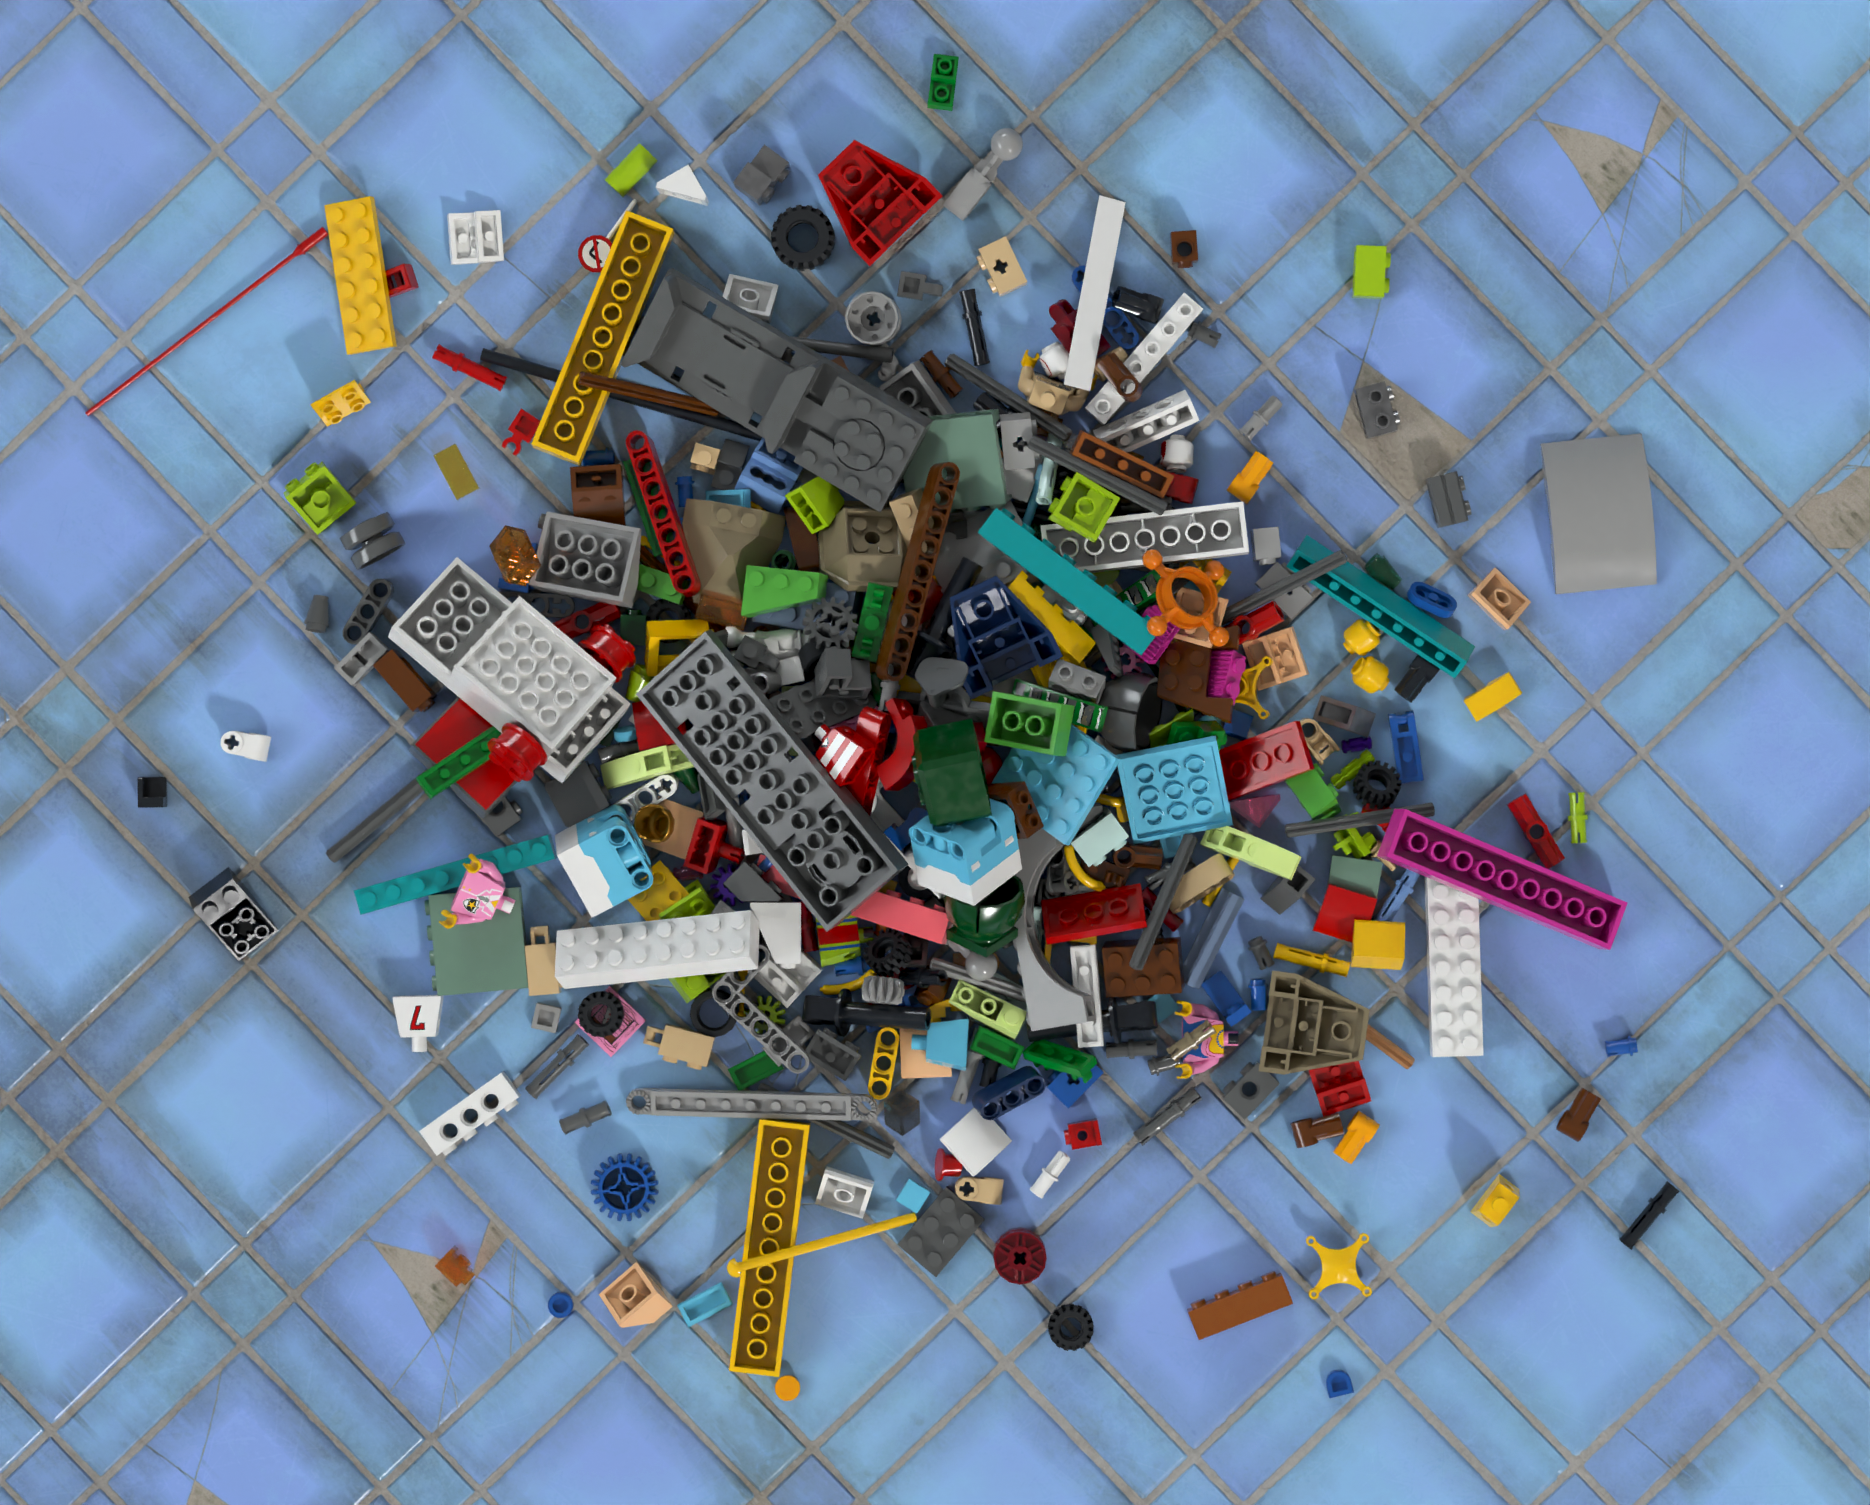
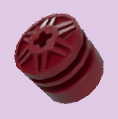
M1022 1227L1009 1229L1001 1234L995 1243L993 1252L995 1268L1000 1276L1008 1282L1019 1285L1030 1283L1037 1279L1045 1269L1047 1260L1045 1244L1040 1236L1031 1229ZM1018 1252L1021 1254L1025 1252L1024 1257L1026 1261L1022 1262L1019 1260L1015 1262L1016 1256L1014 1253Z

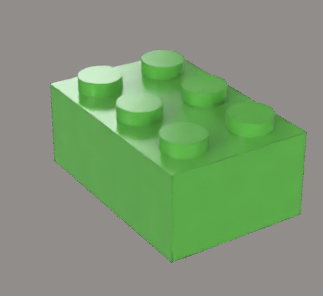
M993 691L984 742L1049 755L1066 756L1075 706Z

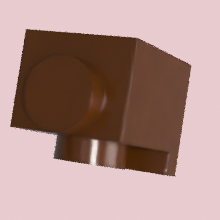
M948 977V980L940 979V981L947 982L944 986L929 985L926 988L917 986L913 996L921 1004L927 1006L942 1002L953 978Z

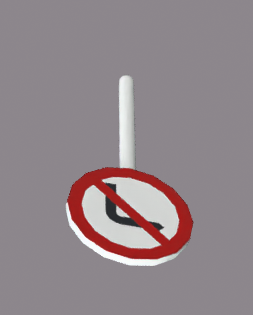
M633 199L626 210L631 212L637 200ZM626 210L606 237L592 235L581 243L578 249V258L586 270L597 273L602 271L613 244L610 239L620 227Z

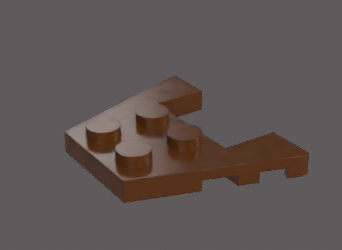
M1235 625L1225 628L1229 633V640L1221 647L1213 645L1212 648H1208L1183 640L1170 643L1160 657L1158 697L1186 708L1195 709L1210 717L1219 718L1226 723H1231L1233 699L1208 697L1212 650H1238L1240 627Z

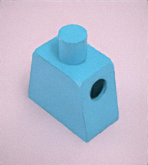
M969 1019L931 1023L927 1035L912 1034L911 1049L926 1050V1062L966 1071Z

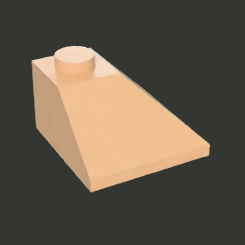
M638 1262L634 1263L598 1294L621 1328L654 1323L673 1307L663 1291Z

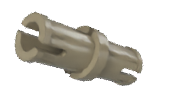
M1207 1019L1190 1033L1188 1031L1184 1033L1182 1039L1166 1050L1172 1055V1059L1177 1062L1178 1059L1192 1049H1198L1200 1043L1217 1032Z

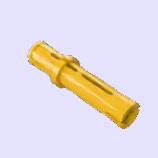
M1278 942L1273 956L1275 959L1317 969L1320 973L1329 972L1346 978L1351 963L1329 957V954L1326 953L1324 955L1316 954Z

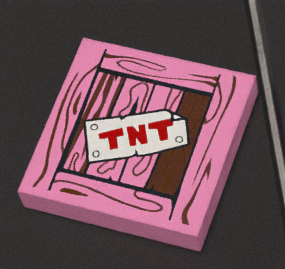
M609 986L605 991L619 998L624 1007L622 1025L609 1036L594 1037L589 1033L586 1034L612 1057L644 1024L646 1019ZM598 1004L592 1009L591 1016L596 1023L604 1024L609 1021L611 1012L606 1005ZM577 1019L575 1023L584 1031V1028L579 1024V1019Z

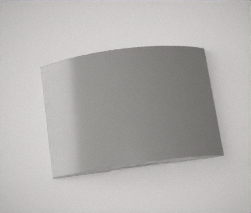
M1642 433L1540 444L1545 494H1547L1555 594L1657 584L1654 518Z

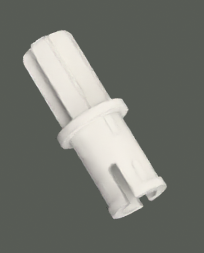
M1058 1151L1048 1166L1041 1169L1043 1171L1033 1186L1030 1187V1190L1036 1196L1043 1198L1054 1181L1057 1182L1059 1180L1058 1176L1069 1163L1070 1157L1066 1153Z

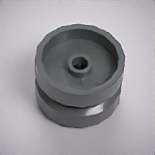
M388 512L360 523L340 538L346 550L352 551L362 547L351 557L357 570L387 557L406 544L400 532H391L383 536L395 524Z

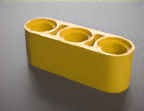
M883 1027L876 1037L868 1092L877 1100L886 1098L892 1087L900 1040L899 1032L895 1028ZM883 1032H893L895 1042L891 1045L884 1044L881 1040ZM880 1056H887L890 1059L891 1066L888 1069L883 1070L878 1067L877 1059ZM883 1081L887 1086L886 1092L884 1094H876L872 1088L874 1082Z

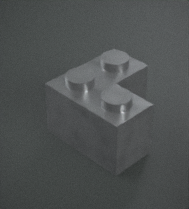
M764 145L751 163L748 162L733 182L734 186L759 206L763 201L767 204L775 193L774 186L778 181L782 183L789 175V162Z

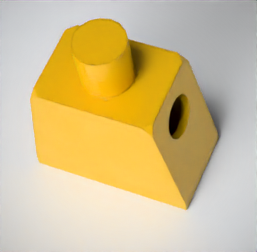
M1498 1174L1470 1212L1489 1227H1496L1520 1198V1189Z

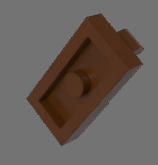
M1081 858L1080 867L1091 878L1102 882L1105 888L1125 886L1130 868H1119L1115 863L1104 860L1097 866L1092 864L1088 867Z

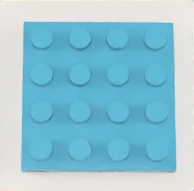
M1071 724L1066 756H1055L1012 748L992 783L1025 781L1044 825L1042 829L1064 845H1070L1121 758Z
M1216 735L1116 755L1121 758L1117 766L1134 844L1233 825Z

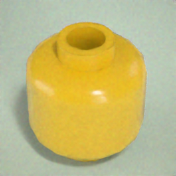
M1358 619L1344 631L1345 642L1343 645L1350 654L1356 653L1360 656H1365L1380 644L1379 636L1381 632L1378 627L1369 621Z
M1373 656L1359 658L1351 669L1353 682L1367 693L1384 690L1390 680L1388 678V667Z

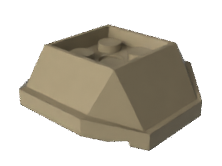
M844 501L843 506L832 523L818 531L820 573L828 575V579L846 591H867L868 582L894 587L893 592H896L908 549L890 504L882 512H878L861 501ZM918 566L915 568V575L917 577L920 576V568Z

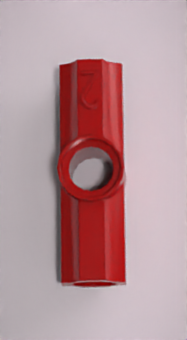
M1271 601L1245 616L1236 617L1232 623L1224 628L1235 625L1240 627V645L1247 640H1255L1260 633L1283 622L1284 615L1277 603ZM1249 622L1250 629L1246 634H1243L1242 627L1245 623Z
M600 602L552 624L570 639H573L584 633H589L595 625L602 626L621 618L622 614L618 605ZM581 615H586L589 618V625L585 629H581L577 625V619Z
M1526 793L1507 804L1522 829L1524 837L1529 841L1545 868L1549 869L1565 859L1551 836L1547 825L1540 818ZM1535 824L1542 828V834L1537 839L1530 836V828Z

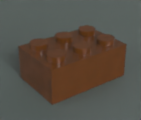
M1181 937L1156 938L1141 971L1129 966L1139 939L1105 941L1102 947L1106 997L1183 992L1185 981Z

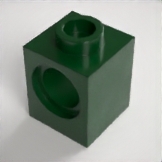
M626 610V615H621L620 637L632 645L645 646L647 616L641 615V610Z

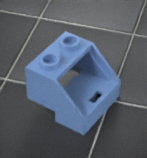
M762 437L752 457L742 471L734 490L749 489L752 502L772 513L779 514L787 501L785 495L793 490L804 467L793 462L795 456L782 448H779L773 454L769 453L765 438ZM753 468L759 469L763 474L772 476L774 480L783 482L785 489H776L772 484L765 483L761 478L754 477L750 473Z

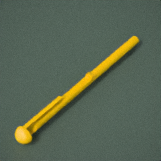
M912 1212L750 1258L743 1262H737L733 1258L727 1264V1272L730 1276L738 1278L740 1277V1272L914 1223L917 1221L916 1214Z

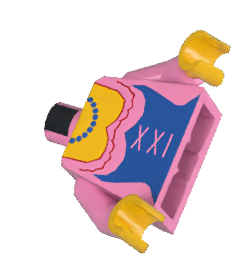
M1177 1000L1176 1003L1182 1004V1010L1175 1012L1176 1015L1182 1016V1038L1184 1033L1187 1031L1190 1033L1207 1019L1217 1032L1200 1043L1198 1049H1192L1182 1057V1062L1187 1064L1175 1065V1068H1182L1183 1070L1182 1075L1177 1076V1079H1187L1191 1075L1203 1073L1218 1064L1219 1058L1224 1057V1046H1238L1239 1037L1238 1031H1224L1223 1020H1220L1218 1013L1207 1006Z

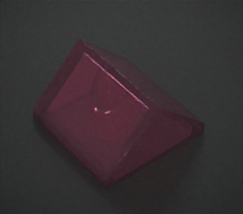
M1271 794L1229 801V807L1255 827L1260 828L1281 798L1280 794Z

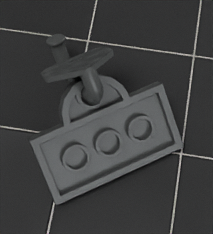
M951 625L947 630L948 635L952 639L954 650L950 658L930 657L924 659L919 664L915 673V679L922 687L921 693L899 691L896 698L906 699L913 708V715H917L920 702L923 700L930 703L933 708L941 707L969 719L972 718L973 722L983 723L986 734L991 703L971 701L968 693L961 687L969 670L965 662L957 660L953 625ZM987 742V744H986V745L998 746V747H999L998 744H993V743H988V742Z

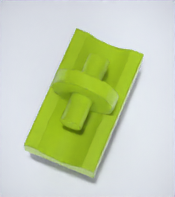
M1356 828L1337 830L1333 834L1337 843L1332 847L1334 851L1342 848L1346 855L1352 853L1354 858L1360 859L1371 853L1370 849L1377 841L1370 832L1360 836Z

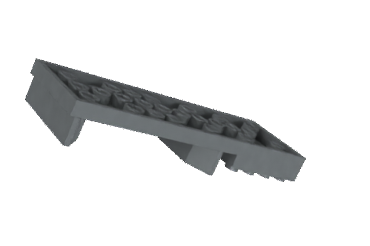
M674 268L667 271L621 363L623 367L636 363L765 438L769 453L773 454L779 448H782L795 456L793 462L878 512H882L889 505L933 422L932 419ZM709 301L718 305L711 319L703 315ZM787 347L796 351L790 364L781 360ZM676 366L684 370L682 377L673 373ZM754 412L763 416L760 423L751 419Z
M712 629L707 630L636 695L823 928L829 931L844 921L909 864L845 785L837 786L823 765L816 760L728 651L727 630L723 629L716 633ZM734 676L741 683L737 688L730 681ZM686 719H689L694 726L682 735L678 727ZM792 747L798 753L795 759L788 752ZM746 790L751 797L739 806L734 798Z

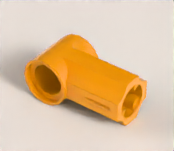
M1255 451L1241 473L1238 472L1226 491L1247 505L1260 487L1259 483L1271 469L1273 462Z
M1358 1110L1349 1122L1346 1133L1333 1153L1352 1164L1365 1143H1368L1373 1138L1380 1124Z

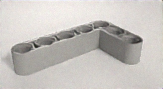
M759 943V948L765 951L766 958L763 962H758V969L748 970V978L744 981L738 980L734 972H727L712 990L713 998L791 1072L803 1073L810 1064L807 1052L741 992L770 959L769 948ZM726 985L731 989V996L728 999H721L718 996L717 989L719 986ZM738 1003H746L749 1006L750 1012L747 1016H739L736 1013ZM764 1020L768 1024V1031L764 1034L756 1032L754 1028L756 1021ZM777 1037L785 1039L787 1042L786 1049L777 1051L773 1047V1040ZM794 1055H802L805 1058V1066L795 1068L791 1063L792 1057Z

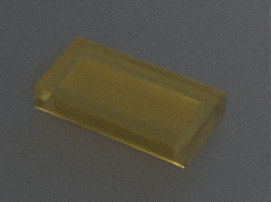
M456 444L433 455L457 500L480 489Z

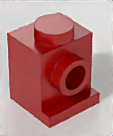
M1097 1118L1067 1123L1068 1130H1063L1066 1145L1071 1144L1072 1150L1102 1145ZM1085 1131L1087 1138L1080 1140L1077 1137L1078 1132Z

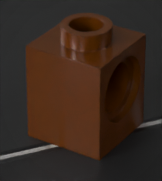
M1196 230L1171 232L1172 265L1178 264V268L1193 267V263L1198 262ZM1182 243L1188 244L1191 247V254L1181 256L1177 251L1178 245Z

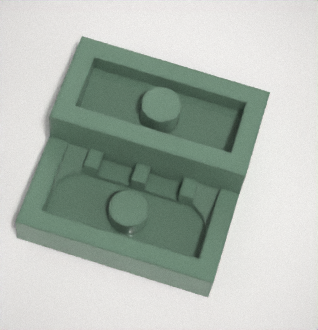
M1332 855L1327 886L1329 883L1377 898L1383 862Z

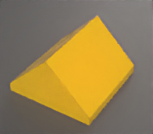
M1354 920L1350 967L1401 970L1405 959V922Z

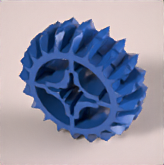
M622 1153L617 1155L618 1162H615L612 1156L608 1157L610 1166L601 1162L600 1167L604 1172L595 1170L594 1175L600 1179L591 1180L592 1185L598 1186V1189L591 1190V1194H599L600 1196L594 1200V1204L603 1202L604 1205L599 1211L604 1212L606 1208H609L608 1218H612L614 1212L618 1213L617 1221L622 1220L623 1214H626L627 1221H631L633 1212L638 1219L641 1218L642 1214L639 1209L641 1208L644 1212L648 1213L650 1208L645 1203L648 1202L654 1205L656 1200L650 1197V1194L658 1195L659 1193L657 1189H651V1186L659 1184L658 1180H650V1177L656 1174L655 1170L647 1173L646 1169L650 1166V1163L646 1162L643 1167L640 1166L639 1163L642 1160L640 1156L637 1157L635 1162H632V1153L627 1155L626 1161H623ZM626 1167L636 1170L642 1176L643 1181L630 1179ZM618 1168V1182L610 1186H604L608 1173ZM623 1178L626 1185L633 1186L628 1190L629 1193L627 1195L622 1189H615L618 1185L622 1184ZM645 1188L643 1199L635 1206H632V1192ZM606 1194L619 1195L624 1207L613 1204Z

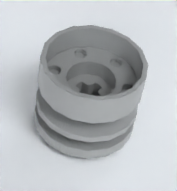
M870 291L861 293L852 299L846 310L845 321L852 337L861 343L879 346L895 338L900 330L902 317L900 309L894 300L885 294ZM878 312V318L881 319V322L871 326L872 321L869 320V316H874Z

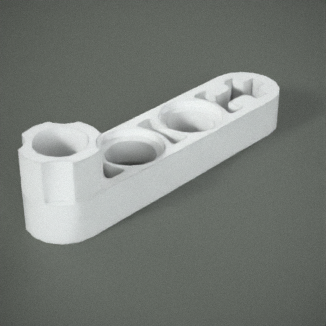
M673 772L657 776L612 805H629L632 810L629 816L631 821L635 819V815L641 807L648 805L640 801V792H650L652 802L649 804L657 805L675 793L679 787V779ZM662 779H664L665 781H672V785L670 786V788H667L663 785Z

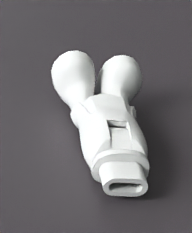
M726 626L725 628L728 632V648L739 647L746 635L766 645L768 650L765 654L772 655L779 660L799 656V650L808 642L809 635H804L801 629L798 631L779 629L768 632L759 630L757 632H742L736 626ZM731 650L729 652L734 656L736 650ZM738 662L742 668L745 666L744 664Z

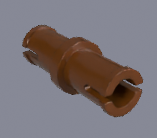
M930 350L923 355L924 357L919 359L932 374L934 382H938L950 399H953L959 392H962L963 388L950 374V368L948 366L945 367L933 353V350Z

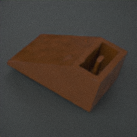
M621 464L570 467L574 517L626 526L623 468Z

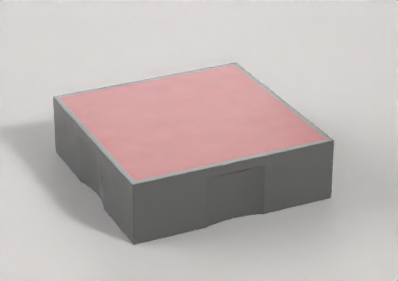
M457 697L411 744L409 752L425 767L430 769L493 725L461 698ZM490 759L450 787L479 817L484 819L506 797L517 781L510 777L506 769L501 765H496Z

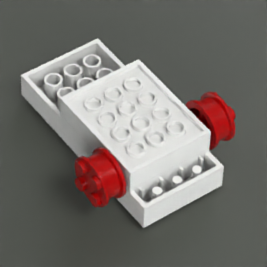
M458 557L391 627L388 638L501 732L497 739L492 738L488 742L489 758L496 765H501L506 769L510 777L517 782L521 780L530 781L534 776L533 771L539 765L563 784L625 715L631 705L630 702L612 688L614 683L622 679V672L626 667L630 668L636 663V657L633 653L635 648L630 642L618 636L610 625L604 624L603 626H593L588 639L581 640L576 644L522 597L519 596L511 603Z

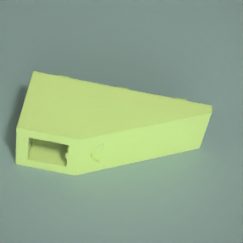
M960 979L949 1000V1003L986 1027L1012 1040L1017 1036L1027 1013Z

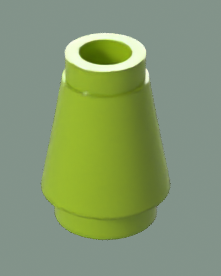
M635 663L634 668L630 669L625 696L628 700L639 702L640 699L636 694L654 678V676H647L645 665Z

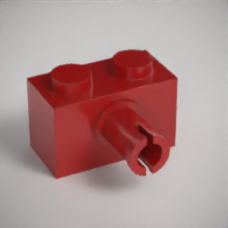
M703 816L697 818L684 866L704 874H709L716 871L720 857L741 864L744 858L741 855H745V851L743 848L725 843L728 831L727 822L717 818L713 821L705 820Z

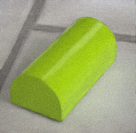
M639 143L605 178V181L624 197L658 161Z

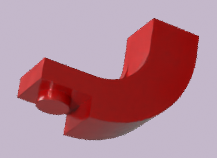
M892 698L885 705L897 729V745L893 754L886 761L875 767L885 790L900 791L915 779L911 756L915 755L913 735L917 730L928 727L924 716L913 715V708L906 699Z

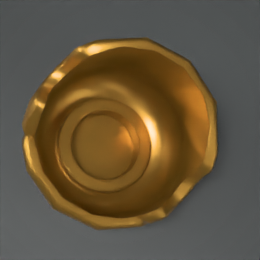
M648 804L641 807L635 815L634 828L637 835L652 843L665 842L674 831L675 819L671 811L664 806Z

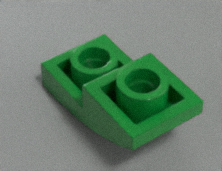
M934 54L927 108L953 110L959 57Z

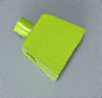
M819 476L785 495L811 534L828 527L844 504V498L838 491L839 488Z

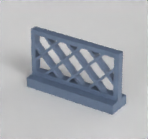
M1223 888L1220 890L1183 963L1184 981L1192 988L1200 989L1245 900Z

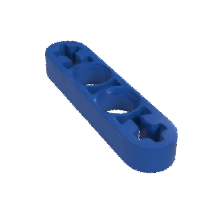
M1085 265L1076 267L1072 273V282L1080 294L1083 281L1078 283L1076 279L1079 277V271L1085 273ZM1108 293L1103 326L1118 346L1124 350H1131L1138 344L1139 335L1123 311L1112 307V296ZM1115 311L1119 314L1120 321L1116 325H1110L1106 322L1105 316L1108 312ZM1123 322L1127 324L1123 328L1127 334L1132 333L1134 335L1132 338L1133 344L1131 345L1127 342L1124 344L1121 342L1123 335L1120 331L1117 334L1112 331L1119 328Z

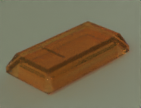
M701 594L695 614L696 619L727 627L733 626L744 631L747 617L741 616L742 604Z

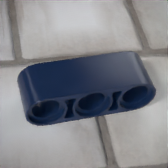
M1024 1066L976 1092L972 1098V1105L984 1119L994 1120L1042 1094L1045 1090L1046 1082L1034 1067Z

